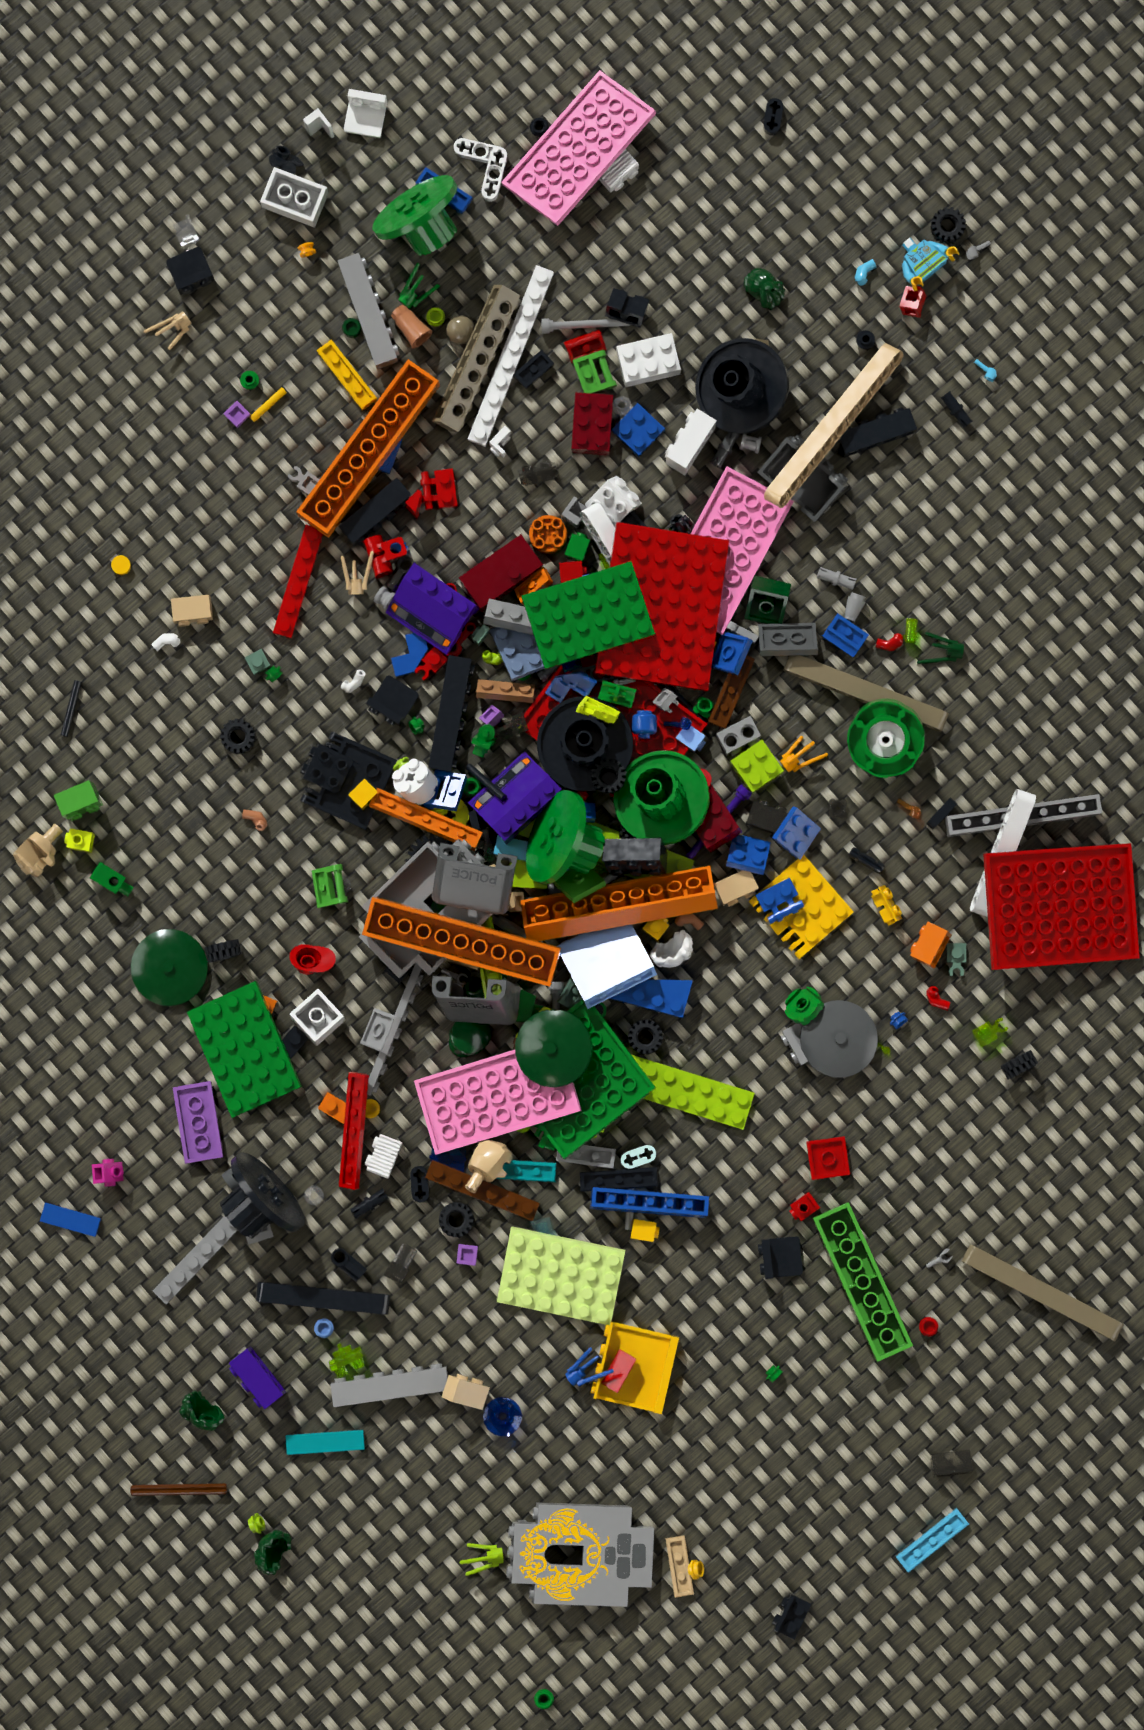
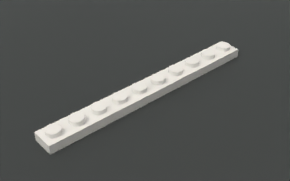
M537 265L534 269L469 434L468 441L484 447L487 445L513 379V374L517 369L554 275V272Z

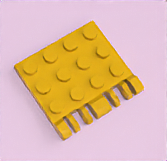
M803 855L801 860L797 859L760 891L762 892L788 878L791 879L799 894L792 898L794 903L802 900L805 907L799 909V912L796 914L791 913L785 916L782 921H776L769 926L777 935L790 926L792 930L783 936L781 940L783 942L791 938V935L797 934L800 939L793 942L789 949L792 951L799 944L804 943L794 953L798 959L804 956L854 912L805 855ZM756 896L748 901L753 907L759 903ZM784 902L778 905L777 908L780 911L788 907V904ZM761 906L756 909L758 913L763 911ZM773 912L765 916L764 920L766 922L768 921L767 917L771 916Z

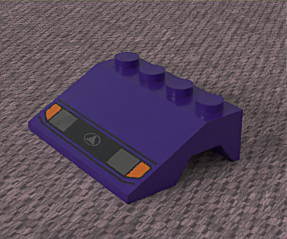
M413 563L402 579L385 613L448 655L459 639L463 627L470 617L479 610V607L416 563Z
M524 751L491 781L507 795L505 801L502 802L485 787L468 804L507 845L537 818L556 793L562 791V789Z

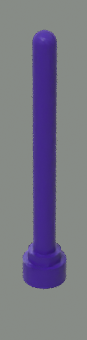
M743 785L736 789L735 798L727 806L730 813L733 812L741 801L748 800L752 795ZM701 839L686 854L687 858L693 859L704 846Z

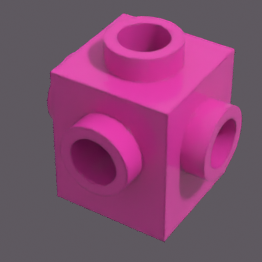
M104 1159L101 1164H92L93 1184L104 1183V1187L116 1186V1182L124 1181L122 1162H114V1159Z

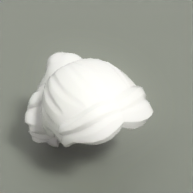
M685 930L675 932L674 937L667 943L657 942L650 952V957L658 967L671 968L679 966L683 961L691 957L693 952L692 938Z

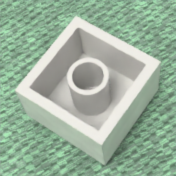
M319 989L313 992L289 1014L296 1025L316 1046L345 1022L344 1016Z

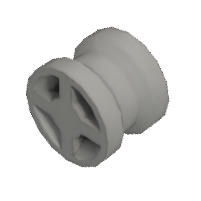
M383 586L379 589L373 601L376 604H381L387 610L395 593L389 592L388 588Z

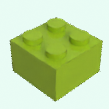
M760 740L730 761V765L752 794L784 772L763 740Z

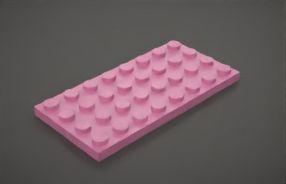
M599 70L501 183L558 226L656 115V111Z
M727 466L690 533L729 540L716 631L720 635L724 634L794 503L790 499L783 508L775 506L764 499V493L768 487Z
M515 1050L414 1080L435 1155L582 1111L574 1083L562 1087H546L533 1082L520 1069Z

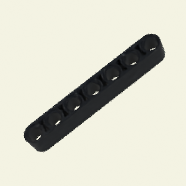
M258 1282L256 1301L388 1315L390 1295Z

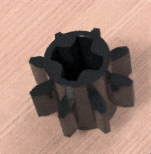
M681 514L671 518V526L668 527L670 531L691 533L690 527L693 523L690 518Z

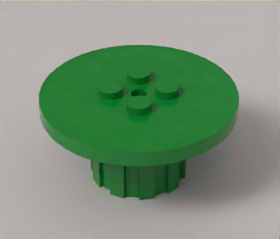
M441 175L425 180L408 189L380 212L372 226L374 233L382 240L405 235L419 256L430 254L443 247L457 232L456 226L444 209L456 194V182L449 175Z
M655 751L638 757L627 766L625 770V784L621 790L614 793V807L620 823L629 834L636 839L661 838L664 845H670L686 839L699 828L709 808L710 791L703 772L695 762L677 752Z
M569 790L556 793L537 816L526 850L527 871L530 878L535 882L548 885L557 881L568 868L586 874L597 865L603 852L605 836H603L601 828L586 823V807L579 794Z

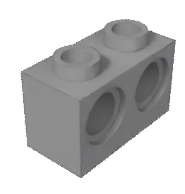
M751 716L718 732L716 737L726 756L729 754L735 756L742 752L741 748L747 745L750 748L759 742L758 739L761 738V735ZM749 728L753 731V736L746 738L742 731ZM733 737L736 740V745L733 747L728 746L725 742L726 739Z

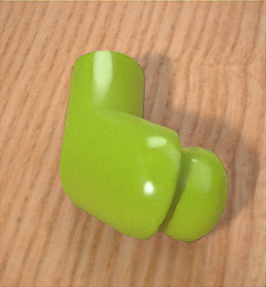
M489 650L482 653L483 661L487 664L499 665L503 662L499 653H492Z

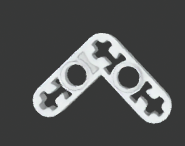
M465 138L457 139L454 143V152L457 156L488 163L482 185V197L488 202L495 201L499 195L507 162L506 150L499 146ZM462 144H465V148L471 149V145H473L472 155L470 150L467 149L460 152L458 146L460 147ZM479 147L486 150L485 155L482 157L475 154L476 149ZM498 152H501V153H502V156H503L504 158H500V159H499V166H498V165H495V164H496V156H494V155H497ZM498 170L500 173L499 177L492 179L489 176L490 171ZM490 183H492L493 192L495 194L487 196V192H485V190L489 191Z

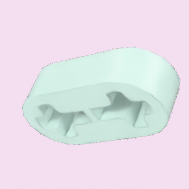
M645 1145L627 1151L621 1156V1164L625 1168L631 1169L649 1163L655 1159L656 1150L650 1145ZM645 1148L653 1151L651 1159H647V1157L640 1158L639 1154L644 1153ZM628 1154L630 1157H638L637 1160L632 1161L633 1165L631 1166L628 1163H624Z

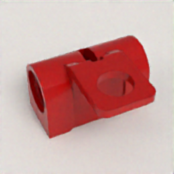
M375 535L363 541L368 557L371 551L374 552L371 566L376 579L393 574L394 571L389 561L407 554L402 537L384 542L382 535ZM393 543L401 545L399 553L391 552L390 547Z

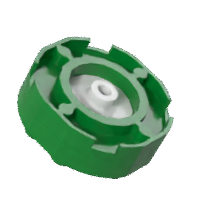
M888 698L871 701L860 708L849 725L847 734L848 748L853 761L858 767L880 778L902 775L909 771L921 755L925 741L924 727L918 714L902 702ZM887 736L889 740H884L883 737Z

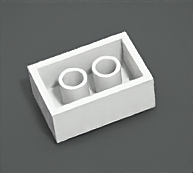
M274 167L260 203L264 209L315 228L329 193L327 187Z
M672 333L616 346L625 387L680 375L681 373Z
M696 409L694 413L691 411L686 419L685 428L681 427L675 436V444H670L665 452L666 464L685 476L715 430L717 420L699 409Z

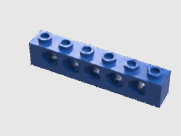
M593 1187L591 1190L590 1209L706 1218L708 1216L709 1196Z

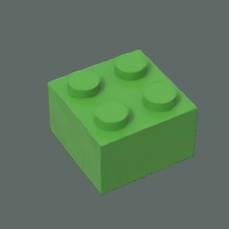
M90 780L54 795L61 815L67 820L71 819V821L82 818L81 814L89 812V814L95 813L100 810L99 807L103 806L97 788Z

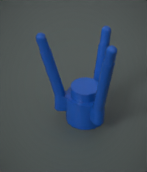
M590 1347L573 1366L567 1369L568 1372L565 1375L573 1386L578 1385L581 1387L587 1382L613 1373L614 1370L604 1371L584 1379L586 1376L584 1370L599 1359V1356H595L582 1367L579 1366L592 1351Z

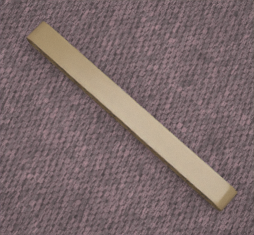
M887 343L881 346L768 486L764 493L766 501L779 508H783L900 364L903 358L901 350Z

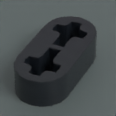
M772 98L767 102L763 129L768 135H775L780 130L783 113V103L780 99ZM773 104H777V107L780 108L776 110V115L772 114L771 107ZM771 119H775L774 125L777 126L773 130H770V127L767 126L770 125Z
M950 797L926 824L933 830L957 803Z
M416 1166L410 1173L412 1198L416 1202L422 1203L429 1198V1180L422 1176L421 1183H418V1178L414 1177V1173L417 1172V1169H420L426 1176L427 1170L423 1166ZM418 1185H422V1191L426 1192L422 1200L419 1199V1196H415V1192L419 1191Z

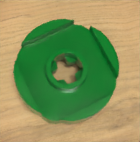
M806 987L807 989L803 990L800 988L796 989L786 999L785 1014L792 1022L808 1025L823 1009L824 1003L822 998L812 987Z

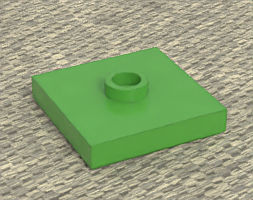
M570 869L557 881L553 882L573 903L606 886L605 880L593 869L586 874Z

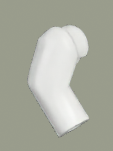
M164 633L151 645L156 651H159L165 644L177 647L180 644V639L174 633Z
M357 670L352 682L350 683L345 680L341 685V689L345 693H351L361 686L366 673L363 670Z

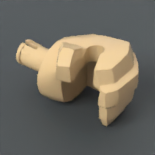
M53 824L44 835L34 832L13 853L16 863L26 875L31 874L38 877L43 873L46 865L52 867L55 864L54 855L56 849L53 847L52 842L63 832L58 825Z
M493 1140L479 1142L468 1164L469 1171L473 1173L465 1185L468 1191L476 1193L483 1180L492 1182L496 1178H505L507 1173L503 1170V1165L505 1162L510 1164L512 1160V1154L505 1144Z

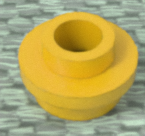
M691 1560L688 1565V1574L692 1579L696 1580L703 1577L704 1565L701 1561Z

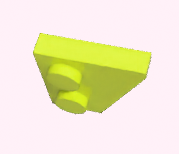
M588 696L584 697L576 709L577 713L587 716L592 715L607 723H615L620 714V711Z

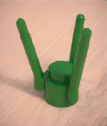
M416 263L404 289L399 294L398 301L408 309L412 306L416 308L422 300L440 287L439 284L435 285L416 300L417 295L414 291L424 276L420 275L412 288H408L417 272L419 263Z

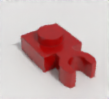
M433 647L422 659L424 665L417 667L415 673L418 674L419 671H425V676L422 677V680L425 681L428 679L431 670L436 674L448 662V659L436 647Z

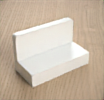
M318 108L303 119L305 129L310 136L323 127L331 139L334 137L331 124Z

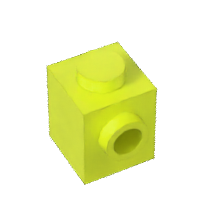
M70 828L69 833L66 832L64 843L67 844L66 847L69 849L92 853L95 834Z

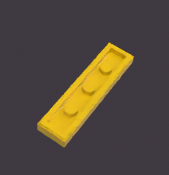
M332 339L316 350L362 411L378 400Z

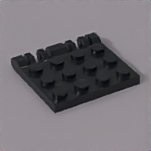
M331 731L328 739L341 744V746L339 747L330 742H326L325 746L351 758L353 763L338 793H333L325 788H321L319 793L310 787H306L305 792L316 796L317 800L303 794L300 801L367 830L376 809L369 807V801L368 806L362 810L348 794L363 779H366L375 789L385 790L397 760Z

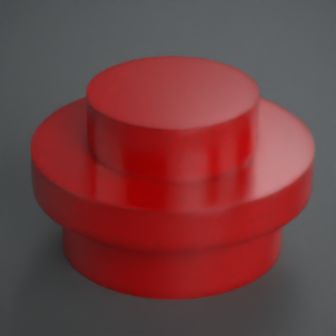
M925 1317L919 1323V1330L925 1336H933L938 1331V1323L932 1317Z

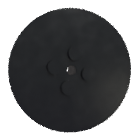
M739 338L722 343L707 355L699 368L695 384L697 402L701 411L717 420L716 427L724 431L737 434L758 431L769 425L779 415L786 403L789 392V376L786 366L778 353L761 341Z
M584 696L574 697L555 706L544 718L537 737L538 756L545 772L560 786L576 792L598 791L591 779L594 765L601 759L613 758L619 761L626 770L633 751L632 732L621 712L615 723H607L592 715L587 716L577 713L576 709L584 699ZM590 697V698L595 699V700H597V701H599V702H601V703H603V704H605V705H607V706H610V707H612V708L618 710L615 706H613V705H612L611 703H609V702L599 700V699L596 698V697ZM606 769L602 772L601 779L605 783H612L616 779V773L612 769Z
M240 1152L232 1158L231 1169L239 1186L220 1202V1206L222 1207L223 1214L234 1228L245 1237L248 1236L250 1239H253L271 1222L290 1232H297L304 1226L305 1217L298 1201L268 1166L254 1156L244 1152Z

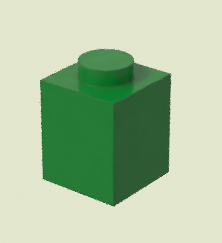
M579 532L577 534L572 533L565 552V558L572 561H582L583 564L590 545V539H587L588 536Z

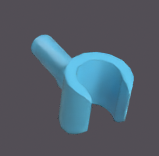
M976 359L974 363L986 372L984 378L994 382L997 376L996 370L991 367L988 368Z

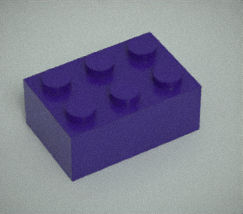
M251 1346L229 1362L231 1366L229 1370L235 1377H240L243 1381L241 1383L242 1387L246 1392L251 1391L255 1396L253 1400L259 1408L263 1407L266 1409L286 1393L285 1389Z

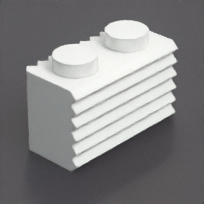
M625 149L599 180L610 193L613 190L618 191L623 187V182L627 178L632 179L638 174L639 164Z
M380 1134L379 1137L376 1136L372 1147L375 1148L373 1154L368 1155L365 1165L368 1166L366 1170L389 1179L403 1142Z

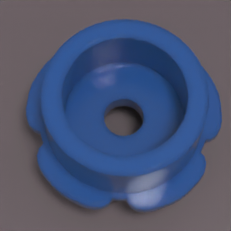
M896 1012L890 1018V1025L894 1026L895 1029L902 1027L908 1021L905 1016L906 1013Z

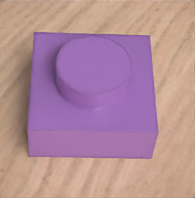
M238 401L223 413L237 428L251 415Z
M491 705L479 719L484 724H490L494 727L504 717V714Z
M459 1244L456 1263L476 1266L478 1246Z

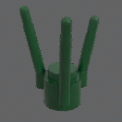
M925 632L926 636L948 643V645L932 643V646L946 649V655L950 656L918 660L917 664L946 661L956 662L957 658L962 659L964 644Z

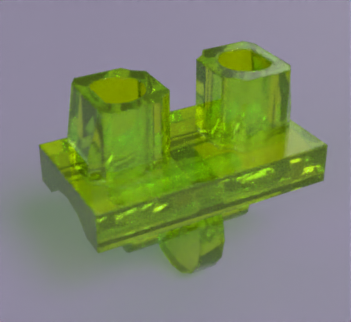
M341 1343L337 1344L338 1350L332 1353L334 1359L329 1361L331 1371H334L339 1378L348 1374L345 1365L351 1362L355 1370L365 1366L363 1351L360 1346L352 1350L350 1345L343 1348Z

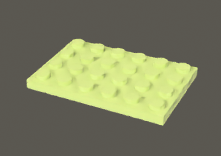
M511 1227L497 1302L610 1326L626 1250Z

